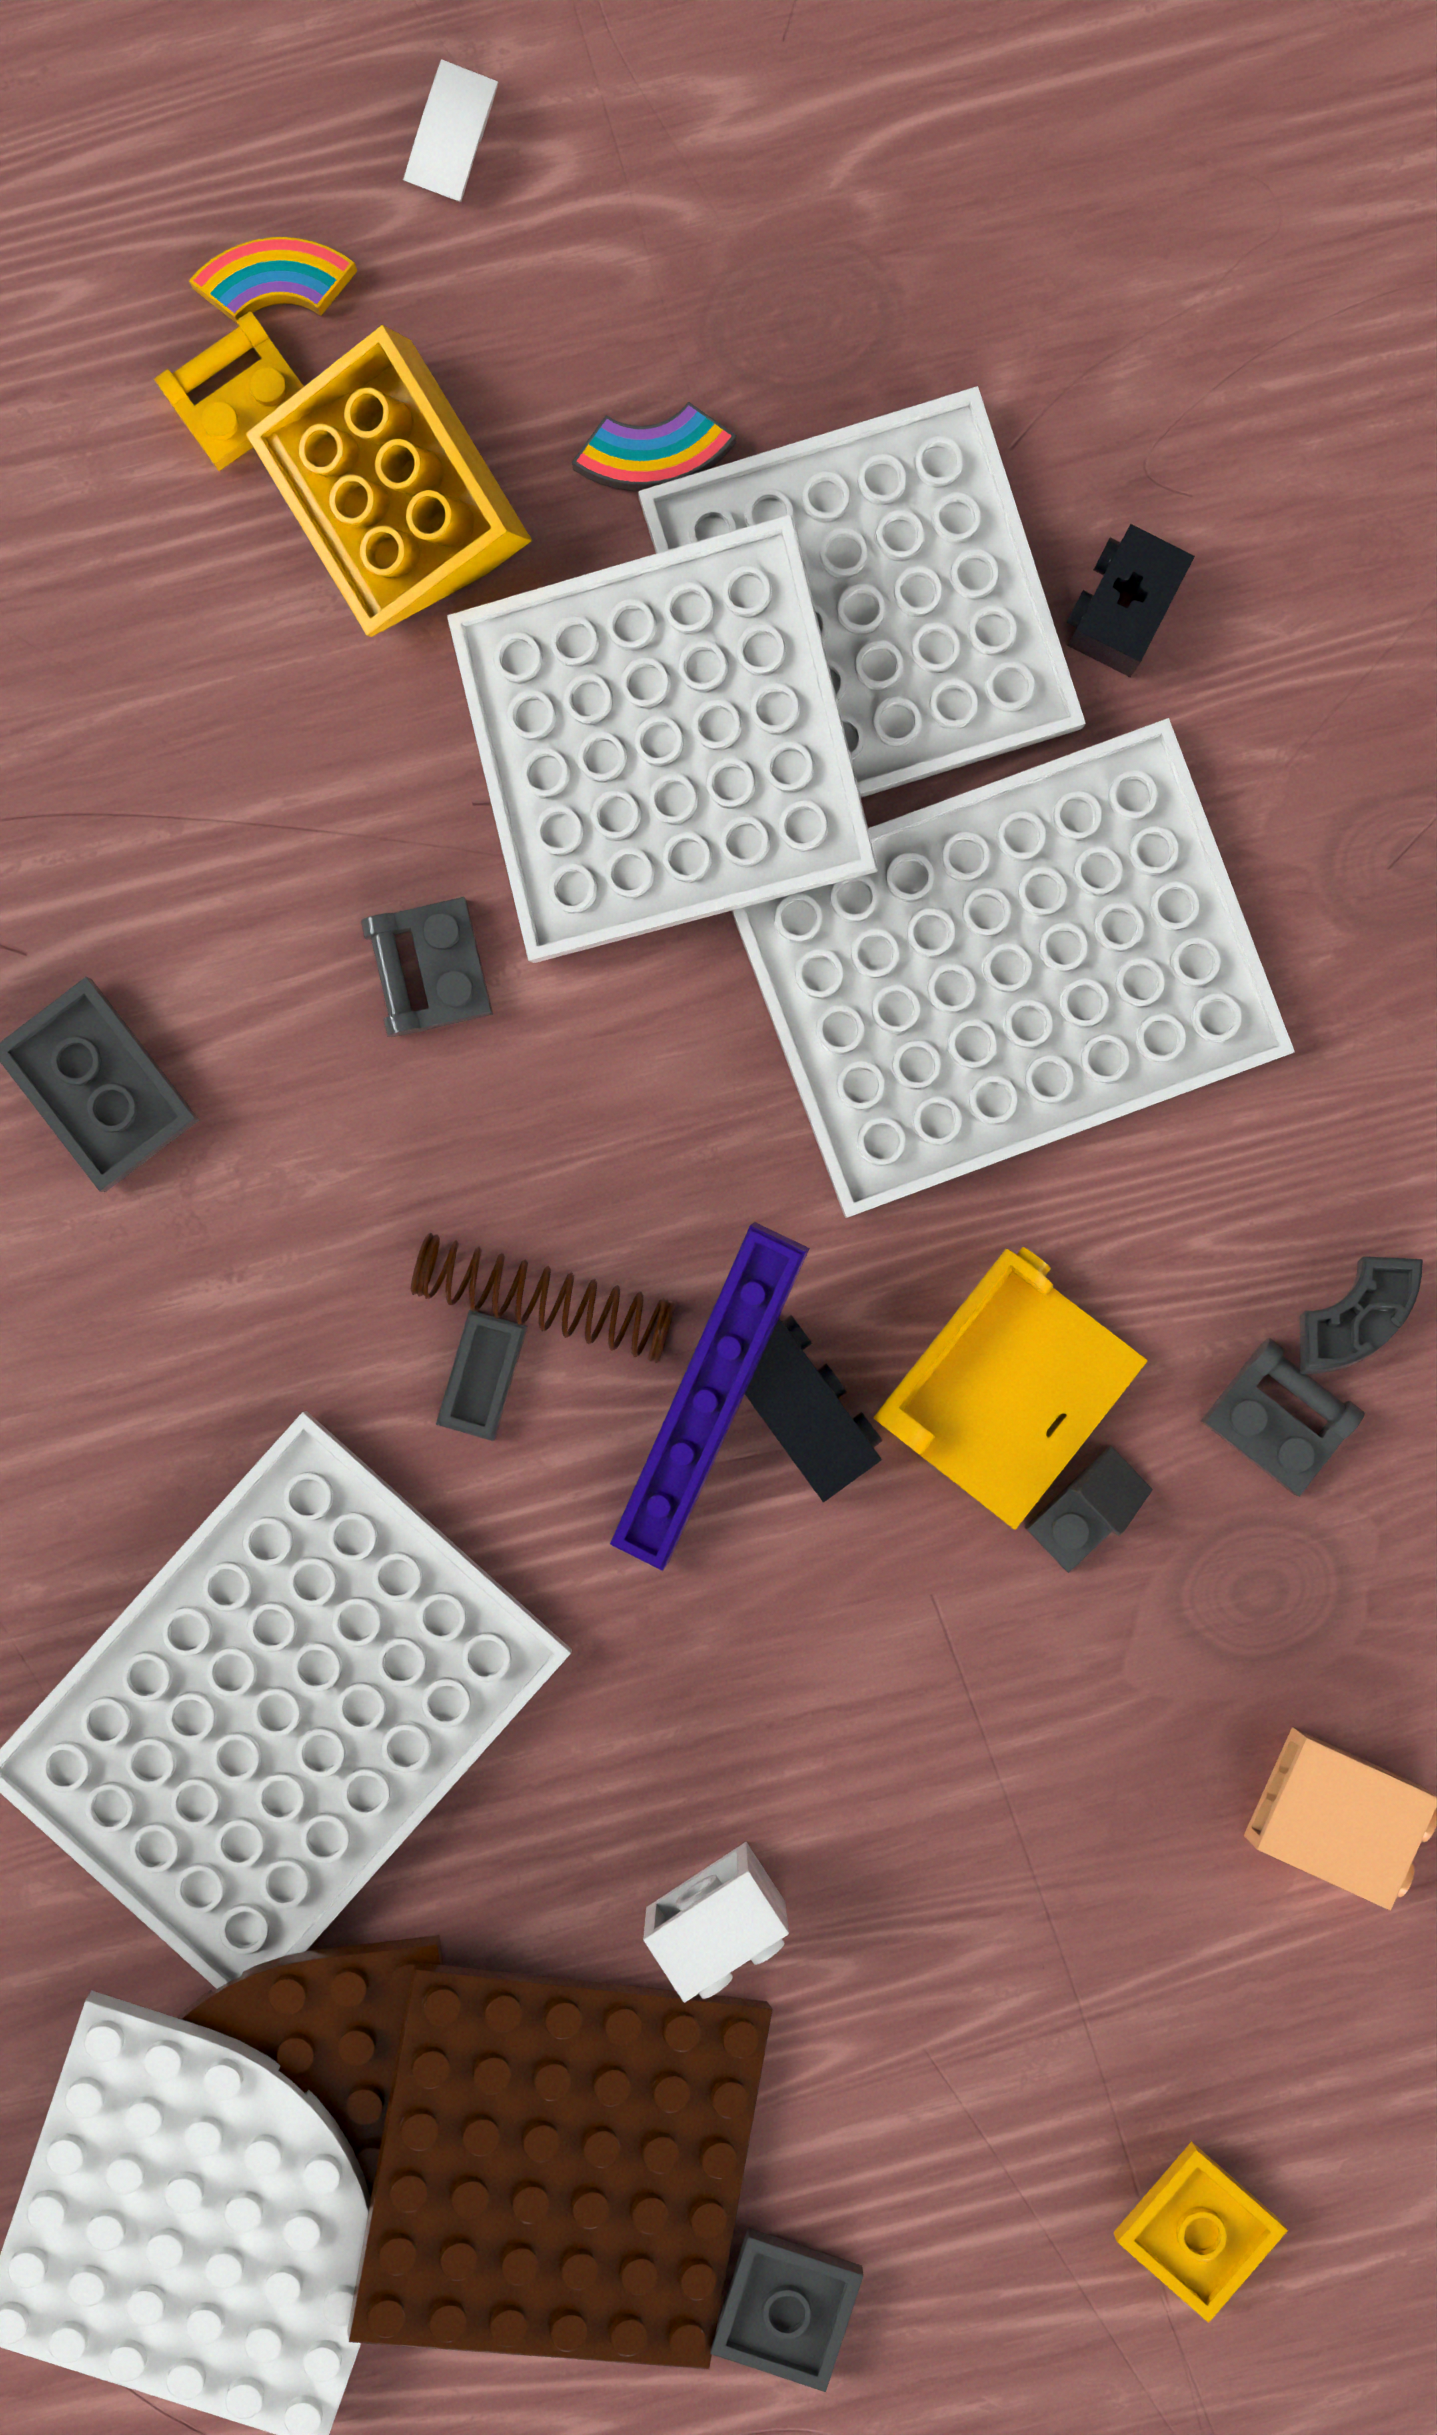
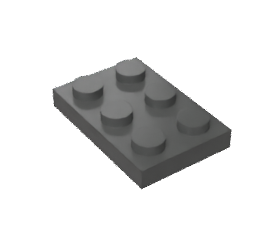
M88 977L83 978L0 1042L1 1064L99 1192H107L200 1120L94 981Z

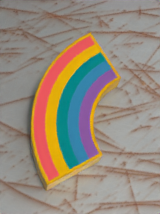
M270 237L245 242L220 253L202 266L191 277L189 282L193 290L235 323L237 319L249 311L253 313L263 307L275 304L299 305L322 316L357 273L355 262L342 253L317 242L291 237Z

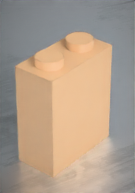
M1292 1727L1244 1837L1257 1850L1391 1911L1396 1898L1404 1896L1412 1883L1415 1870L1412 1862L1421 1842L1428 1841L1437 1827V1796L1421 1785Z

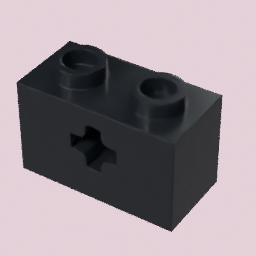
M1130 524L1121 542L1110 537L1093 571L1103 575L1094 595L1083 590L1066 622L1076 627L1067 646L1131 677L1142 661L1195 556L1133 524ZM1123 589L1133 594L1128 608L1117 604Z

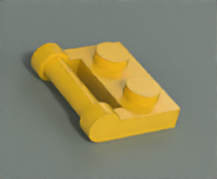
M251 311L236 320L238 325L236 329L179 369L171 373L167 368L153 378L218 471L253 448L245 433L304 387ZM251 348L254 349L260 358L259 361L194 406L186 395Z

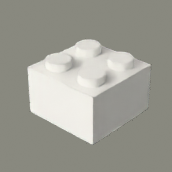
M745 1842L647 1906L643 1940L684 2003L697 1994L702 1999H706L715 1995L730 1983L733 1978L731 1975L732 1971L749 1960L754 1965L760 1964L774 1956L784 1946L785 1943L782 1938L789 1934L786 1903L748 1843Z

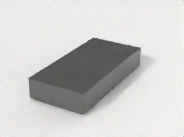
M469 1310L436 1425L487 1440H495L528 1328L527 1325H518V1323Z

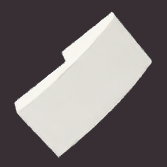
M441 59L404 175V181L462 202L478 144L482 141L498 81Z

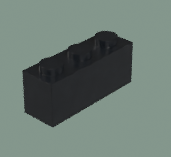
M790 1315L783 1321L778 1318L745 1395L824 1503L882 1460L874 1447L883 1440L862 1412L852 1418L838 1400L847 1393L846 1389L827 1363L818 1370L814 1367L803 1351L812 1343L793 1316Z

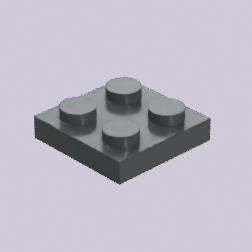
M748 2228L718 2318L710 2354L826 2392L864 2276L862 2265Z

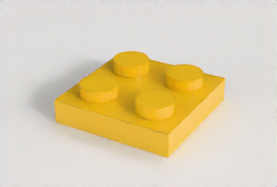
M1191 2141L1116 2228L1113 2234L1117 2243L1209 2323L1288 2230L1274 2213Z

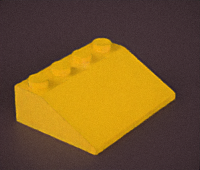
M384 325L378 327L245 433L367 636L373 637L486 576L532 542L531 537L412 340Z

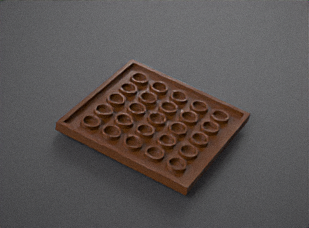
M414 1962L348 2323L349 2342L709 2369L712 2357L710 2348L718 2323L773 2010L769 2003L761 2000L716 1995L702 1999L699 1994L684 2003L677 1991Z

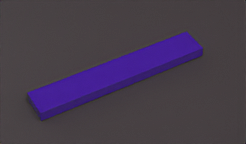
M756 1222L750 1225L610 1545L662 1571L667 1567L810 1248Z

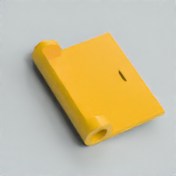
M1022 1247L1017 1254L1008 1249L1004 1250L873 1417L1014 1530L1021 1524L1148 1362L1147 1359L1053 1288V1284L1045 1277L1051 1268L1025 1247Z

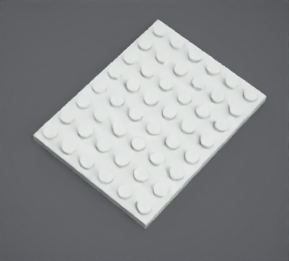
M1169 718L868 828L878 868L877 872L731 910L845 1218L1295 1052Z
M304 1411L1 1747L0 1793L218 1989L224 1984L241 1977L243 1971L258 1964L286 1955L305 1952L571 1654L572 1649L311 1414Z

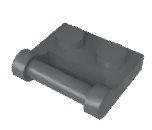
M465 897L396 913L378 914L361 920L364 938L372 942L389 1015L383 1019L387 1037L408 1035L493 1015ZM410 931L429 1008L419 1011H412L394 936Z
M1268 1338L1255 1350L1205 1414L1201 1422L1292 1494L1300 1497L1342 1441L1350 1436L1359 1426L1365 1413L1351 1401L1341 1402L1307 1374H1301L1300 1369L1283 1356L1285 1350L1271 1338ZM1265 1375H1270L1328 1421L1318 1435L1256 1387Z

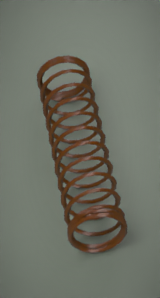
M432 1233L426 1235L412 1276V1295L417 1294L418 1297L424 1295L426 1299L432 1298L439 1290L447 1274L445 1297L447 1303L452 1306L460 1299L470 1280L469 1306L472 1312H476L484 1304L494 1283L492 1312L495 1318H500L506 1312L518 1287L515 1318L518 1325H522L532 1313L541 1293L538 1320L541 1331H546L551 1326L565 1296L562 1316V1334L564 1338L571 1336L576 1329L589 1300L585 1326V1340L587 1344L593 1343L598 1337L612 1306L608 1345L611 1351L617 1349L636 1309L631 1347L634 1357L642 1353L660 1313L648 1355L649 1361L654 1360L655 1363L660 1361L676 1305L674 1301L669 1302L665 1298L659 1300L638 1346L644 1295L642 1292L637 1293L614 1342L620 1300V1287L617 1285L612 1289L591 1336L597 1281L596 1279L590 1281L574 1320L568 1329L569 1309L574 1283V1275L571 1272L567 1275L551 1314L544 1324L551 1269L547 1266L544 1268L528 1308L521 1318L522 1298L528 1262L525 1259L521 1262L505 1302L498 1312V1297L505 1259L504 1254L498 1255L488 1283L478 1303L475 1305V1287L482 1252L480 1246L475 1249L465 1277L456 1295L451 1299L452 1278L459 1243L457 1240L452 1242L442 1271L431 1292L428 1293V1285L439 1251L440 1238L437 1234L434 1236Z

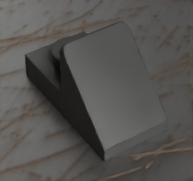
M1109 1446L1024 1528L1069 1573L1111 1532L1120 1536L1153 1489L1112 1446Z

